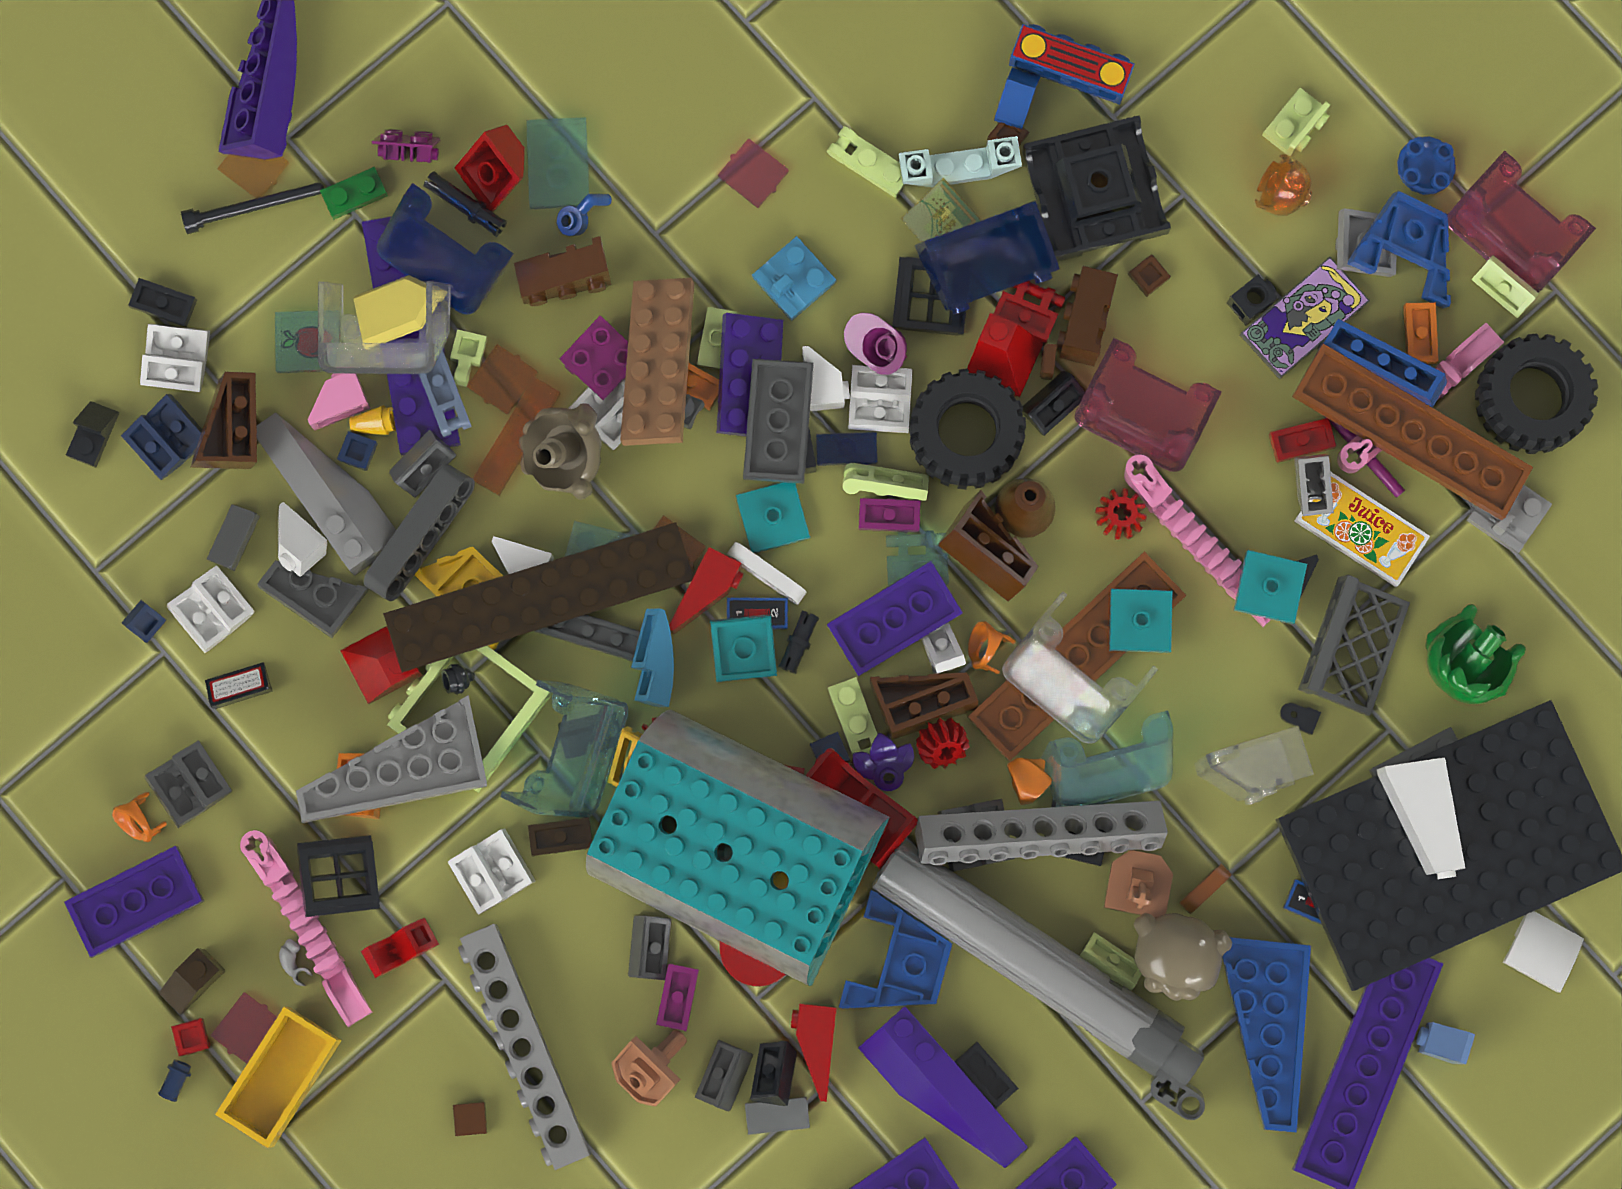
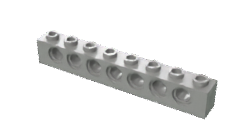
M1161 801L919 816L915 829L920 864L930 863L932 865H942L946 862L958 861L972 863L977 860L989 859L1003 861L1007 858L1019 857L1033 859L1037 856L1050 855L1063 857L1068 854L1080 853L1094 855L1098 852L1110 851L1124 853L1128 850L1141 849L1144 851H1154L1162 848L1168 833ZM1068 831H1072L1076 833V835L1070 834ZM1037 833H1042L1046 835V837L1040 836ZM1007 835H1012L1016 838H1010ZM977 837H982L985 840H979ZM946 839H952L955 842H949Z
M497 924L489 925L461 937L462 945L458 947L464 964L470 962L474 974L470 975L472 985L476 993L482 991L486 1003L481 1004L488 1022L493 1020L497 1028V1032L493 1033L498 1048L500 1050L505 1049L509 1060L505 1062L511 1079L516 1077L518 1079L521 1089L517 1091L523 1108L529 1106L533 1116L529 1120V1124L535 1137L541 1136L545 1147L541 1149V1153L546 1165H553L554 1170H557L591 1155ZM487 952L492 953L495 957V965L490 970L482 969L479 964L480 957ZM497 981H503L507 986V993L501 999L494 998L491 993V987ZM508 1010H515L519 1015V1022L513 1028H508L503 1023V1015ZM522 1038L527 1039L531 1044L530 1053L524 1057L517 1055L515 1052V1044ZM533 1067L539 1068L543 1074L542 1082L536 1086L529 1084L526 1078L528 1070ZM544 1096L552 1098L555 1103L554 1111L549 1115L541 1113L538 1108L539 1100ZM556 1125L564 1127L567 1132L566 1140L561 1144L553 1142L550 1137V1131Z

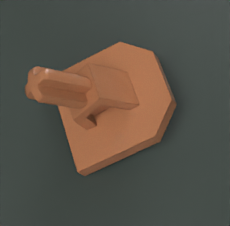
M1129 850L1114 860L1111 864L1103 908L1137 915L1149 913L1155 918L1166 914L1173 873L1162 856Z
M673 1030L652 1050L635 1036L611 1063L616 1082L638 1103L656 1107L681 1080L667 1065L687 1043L684 1034L678 1030Z

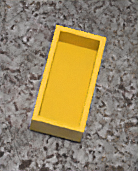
M283 1007L215 1115L267 1148L274 1147L342 1040L292 1008Z

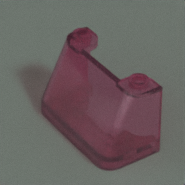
M1504 151L1448 213V226L1484 259L1488 261L1494 255L1539 293L1596 228L1580 215H1568L1562 222L1553 216L1516 184L1522 175L1521 166L1512 156Z
M1113 338L1075 412L1074 418L1082 428L1136 455L1147 456L1153 464L1172 472L1181 471L1195 448L1222 392L1207 383H1195L1186 392L1134 366L1137 358L1134 349L1129 344Z

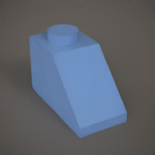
M1429 1022L1426 1024V1027L1422 1026L1420 1028L1416 1044L1420 1045L1419 1053L1451 1064H1466L1475 1034Z

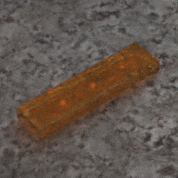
M535 377L532 379L473 477L475 483L500 496L523 457V452L519 445V438L523 435V426L528 421L535 420V416L540 410L553 408L561 394L560 391Z

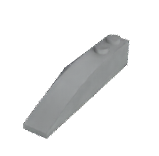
M274 413L256 426L258 441L349 571L355 576L371 565L393 536L396 529L370 492L277 413Z

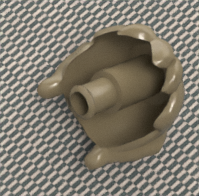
M586 403L580 404L574 409L544 408L536 414L535 420H530L523 426V435L519 438V445L523 452L520 463L522 472L526 475H533L538 484L545 490L571 493L578 500L586 499L593 491L591 481L596 476L601 463L600 452L602 446L601 437L595 428L598 415L595 410Z
M1144 913L1136 918L1134 927L1139 937L1134 959L1139 971L1145 977L1144 987L1149 992H1163L1167 997L1175 1001H1179L1182 998L1193 1000L1200 995L1201 991H1207L1215 986L1221 970L1222 957L1232 947V941L1225 930H1212L1202 920L1178 913L1164 914L1156 918L1149 913Z

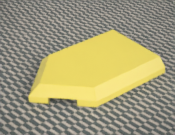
M407 275L356 295L353 300L365 347L371 349L422 329L428 320L427 315L435 302L438 303L443 291Z

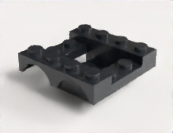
M1140 115L1024 144L1022 151L1053 263L1082 256L1084 252L1136 239L1143 241L1169 234L1171 225L1165 217L1160 202L1157 175L1146 152ZM1095 174H1102L1107 178L1108 184L1103 188H1097L1091 183V177ZM1130 205L1128 209L1077 221V218Z

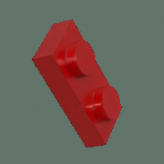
M1328 418L1269 433L1277 463L1337 447Z

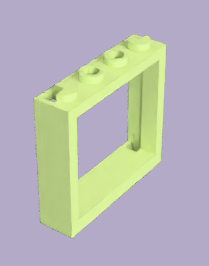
M485 646L476 650L534 692L483 759L486 781H488L552 694L497 652ZM453 657L426 665L425 669L428 672L422 680L416 679L406 692L409 697L403 705L398 703L388 715L390 722L387 725L398 734L407 729L402 725ZM477 788L473 790L479 793L482 788Z

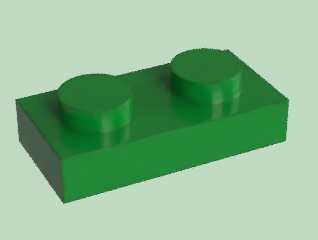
M375 166L320 190L333 220L388 196Z

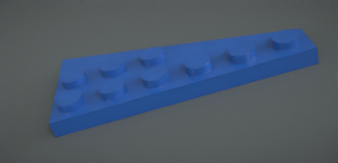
M1230 937L1232 947L1223 955L1222 959L1263 1128L1265 1130L1297 1133L1311 945Z

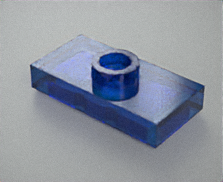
M877 432L816 434L817 466L878 463Z

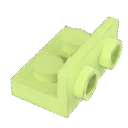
M1299 88L1266 128L1262 136L1289 157L1295 150L1301 153L1312 139L1308 136L1312 129L1315 127L1320 130L1330 117L1326 112L1331 104L1325 101L1322 105L1302 88Z

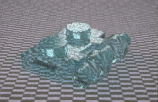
M933 530L925 531V534L907 535V532H898V535L886 536V548L898 547V556H887L888 586L929 561H932L945 584L949 585L947 553L935 554V545H938L945 533H934ZM925 546L926 554L908 555V547Z

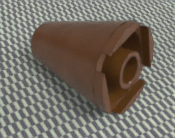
M1019 478L1009 482L1001 489L996 499L995 512L996 514L999 513L1003 518L1002 525L1009 533L1019 538H1031L1043 533L1050 526L1055 516L1056 507L1052 493L1043 483L1035 479Z

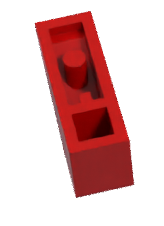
M709 547L669 624L670 632L676 634L726 597L732 588L737 590L745 574L741 572L742 563Z
M799 1004V1010H792L791 1028L797 1029L796 1036L820 1101L827 1102L837 1008Z

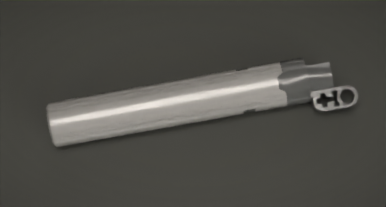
M904 840L895 849L876 875L872 883L874 890L1077 1026H1082L1092 1036L1152 1075L1151 1093L1157 1101L1187 1120L1198 1119L1205 1110L1204 1096L1199 1089L1188 1082L1204 1060V1052L1181 1038L1185 1029L1183 1025L1125 986L1112 981L1110 976L944 865L920 864L918 848L908 841ZM1166 1080L1170 1081L1171 1090L1178 1094L1175 1102L1173 1101V1092L1168 1089H1164L1162 1092L1159 1091L1158 1081L1164 1083ZM1186 1097L1197 1098L1199 1106L1194 1110L1185 1109L1182 1106V1101Z

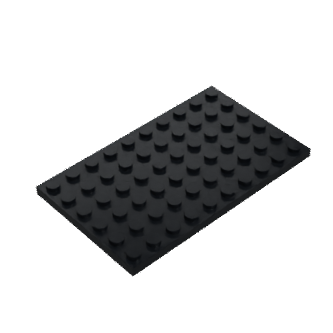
M1552 700L1406 762L1411 763L1445 757L1465 869L1456 870V877L1437 879V874L1426 875L1378 775L1275 819L1351 991L1358 990L1622 872V853Z

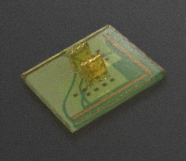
M944 178L900 218L933 256L940 261H943L983 223L979 216Z

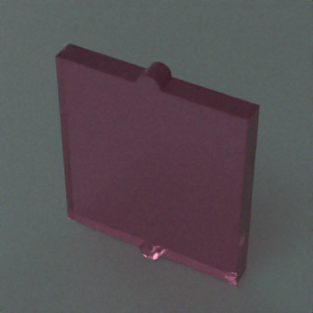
M748 138L736 154L730 155V161L721 170L718 177L751 204L759 208L771 193L776 192L777 185L787 175L789 170Z
M244 992L210 1036L226 1047L228 1054H235L248 1064L277 1016L268 1010V1005H261Z

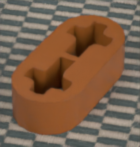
M1222 863L1219 864L1179 903L1191 914L1224 884L1232 874Z

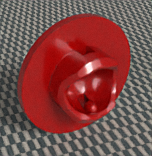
M720 941L719 949L722 963L728 973L737 981L749 986L761 987L771 985L786 975Z

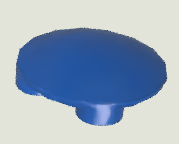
M1430 136L1417 137L1410 140L1400 151L1397 160L1398 174L1402 182L1410 190L1422 195L1436 194L1444 190L1453 180L1456 171L1453 148L1449 143Z

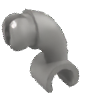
M288 939L281 946L279 952L280 963L285 972L293 978L296 985L306 986L299 981V973L305 971L313 976V973L308 968H298L296 966V954L301 947L294 940Z

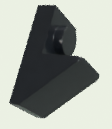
M90 401L73 421L77 429L66 456L96 468L119 412Z

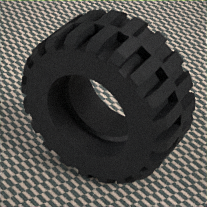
M1528 334L1524 339L1518 337L1511 340L1484 365V370L1477 379L1479 387L1475 390V400L1479 401L1480 405L1476 410L1478 417L1484 416L1486 420L1483 424L1486 431L1489 432L1492 429L1497 434L1494 438L1500 444L1504 441L1510 443L1509 449L1516 452L1522 448L1525 449L1526 454H1536L1538 451L1547 453L1571 441L1590 422L1594 415L1592 409L1597 406L1598 397L1594 395V392L1598 389L1597 379L1591 380L1590 374L1594 372L1591 363L1585 365L1581 360L1585 355L1579 349L1573 352L1569 348L1572 343L1565 339L1558 343L1555 341L1554 335L1546 334L1539 338L1538 334ZM1527 368L1537 369L1547 373L1555 380L1561 392L1562 404L1560 411L1554 417L1548 420L1533 419L1523 414L1516 407L1511 397L1510 383L1517 372Z
M959 369L957 374L952 375L951 372L943 374L940 380H933L927 385V389L920 393L912 410L909 433L911 449L916 454L915 459L920 466L923 465L926 468V473L932 479L937 477L941 480V484L948 487L949 484L958 485L957 489L966 490L967 486H974L977 489L984 487L988 482L994 483L998 481L1001 475L1008 473L1013 467L1024 443L1026 417H1023V406L1020 400L1015 399V392L1010 386L1004 387L1001 384L1002 379L995 375L993 378L985 376V371L977 370L976 373H969L968 369ZM974 404L986 410L993 418L996 427L995 439L985 452L974 456H964L952 452L941 441L939 435L940 419L945 411L954 405Z

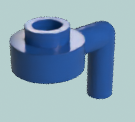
M588 194L578 206L563 207L557 216V226L561 233L566 236H579L583 234L588 227L587 213L593 206H609L612 202L611 196L609 194ZM569 217L571 218V224H570V225H569V223H568Z

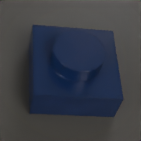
M348 431L337 460L367 471L378 443Z
M140 600L122 621V624L144 642L148 643L165 623L166 619L144 601Z
M838 731L810 743L816 759L827 749L832 748L846 762L850 761Z

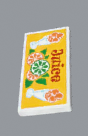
M1330 472L1334 513L1303 516L1300 511L1294 522L1394 587H1397L1430 536ZM1312 499V500H1309L1308 502H1318V501H1321V500H1319V499Z

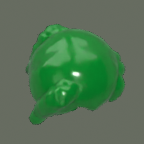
M1474 604L1467 605L1461 613L1447 619L1427 634L1425 645L1427 649L1426 663L1428 672L1435 684L1453 699L1467 704L1486 703L1492 699L1505 696L1513 682L1517 665L1526 651V647L1523 644H1515L1508 650L1502 648L1501 644L1507 641L1505 633L1495 625L1488 624L1486 629L1482 631L1473 622L1478 611Z

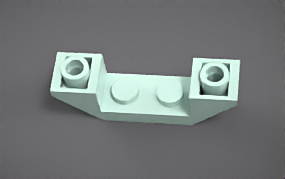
M1017 136L988 140L987 146L984 148L929 155L928 149L899 153L903 184L935 187L941 181H944L947 185L992 179L1022 167Z

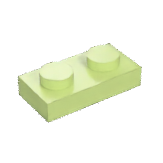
M1494 255L1472 278V281L1516 318L1539 295L1537 291Z
M1095 932L1091 935L1080 954L1081 958L1110 976L1111 980L1131 991L1142 975L1133 957Z

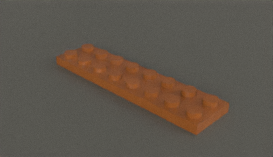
M1325 344L1320 346L1292 395L1294 399L1362 439L1371 440L1374 446L1501 520L1506 518L1533 469L1531 465Z
M1145 551L967 717L1009 762L1127 652L1109 651L1111 589L1173 591L1172 609L1187 596Z

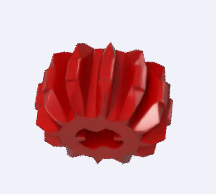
M1123 488L1120 497L1117 491L1112 489L1109 492L1110 499L1105 496L1100 498V502L1104 507H1096L1095 513L1103 517L1099 518L1096 524L1098 526L1107 524L1103 534L1108 535L1111 530H1114L1115 540L1120 539L1122 531L1127 539H1131L1133 536L1131 529L1139 533L1142 530L1139 522L1147 520V515L1139 513L1145 509L1146 504H1135L1139 497L1137 493L1133 494L1131 499L1127 498L1128 489ZM1119 508L1124 509V514L1128 515L1122 521L1118 520L1119 516L1116 514Z
M939 718L937 723L934 724L928 722V728L920 729V736L916 739V747L921 760L925 764L931 765L933 769L939 766L946 769L948 764L951 763L957 765V759L966 757L965 751L970 747L964 727L960 723H956L952 718L946 721Z

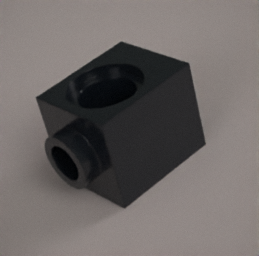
M1258 274L1231 295L1227 304L1246 326L1277 299L1276 289L1268 279H1262ZM1250 292L1257 293L1261 297V303H1251L1247 298V294Z

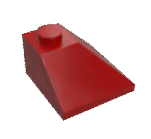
M508 125L485 131L454 168L478 201L484 202L487 205L486 208L494 212L523 178L525 147Z
M990 313L967 369L969 373H976L977 370L985 371V376L993 378L994 375L1002 379L1001 384L1004 387L1010 386L1015 392L1014 396L1020 398L1043 342L1020 325Z
M387 626L340 650L368 704L423 676L419 668L401 672Z

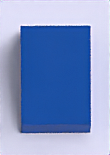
M1012 67L1006 80L994 121L1022 129L1040 76Z

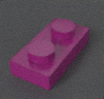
M860 498L859 530L919 532L921 501Z
M668 964L656 1025L687 1031L699 973L698 969Z

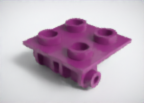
M387 129L385 133H381L376 137L372 144H379L378 156L383 157L384 160H399L401 146V161H405L407 146H409L411 162L415 160V148L417 147L416 162L432 163V160H438L439 149L433 147L440 141V138L433 137L432 132L416 131L415 135L408 136L403 135L402 130Z
M599 316L559 360L571 374H575L597 396L604 400L626 377L628 341L603 317Z

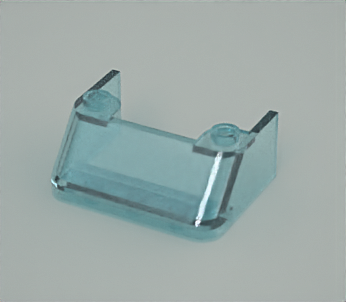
M537 680L536 686L553 693L552 707L556 712L564 714L546 771L537 770L529 775L525 780L522 793L502 791L500 797L534 814L590 817L599 807L621 730L626 724L629 712L628 706L625 702L569 683Z

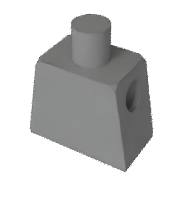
M1329 455L1294 457L1297 496L1302 515L1311 516L1334 513ZM1312 499H1319V500H1321V501H1318V502H1308L1309 500H1312Z

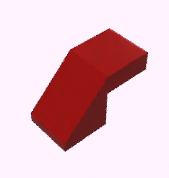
M424 917L402 927L391 936L367 946L361 953L374 977L377 978L439 945Z

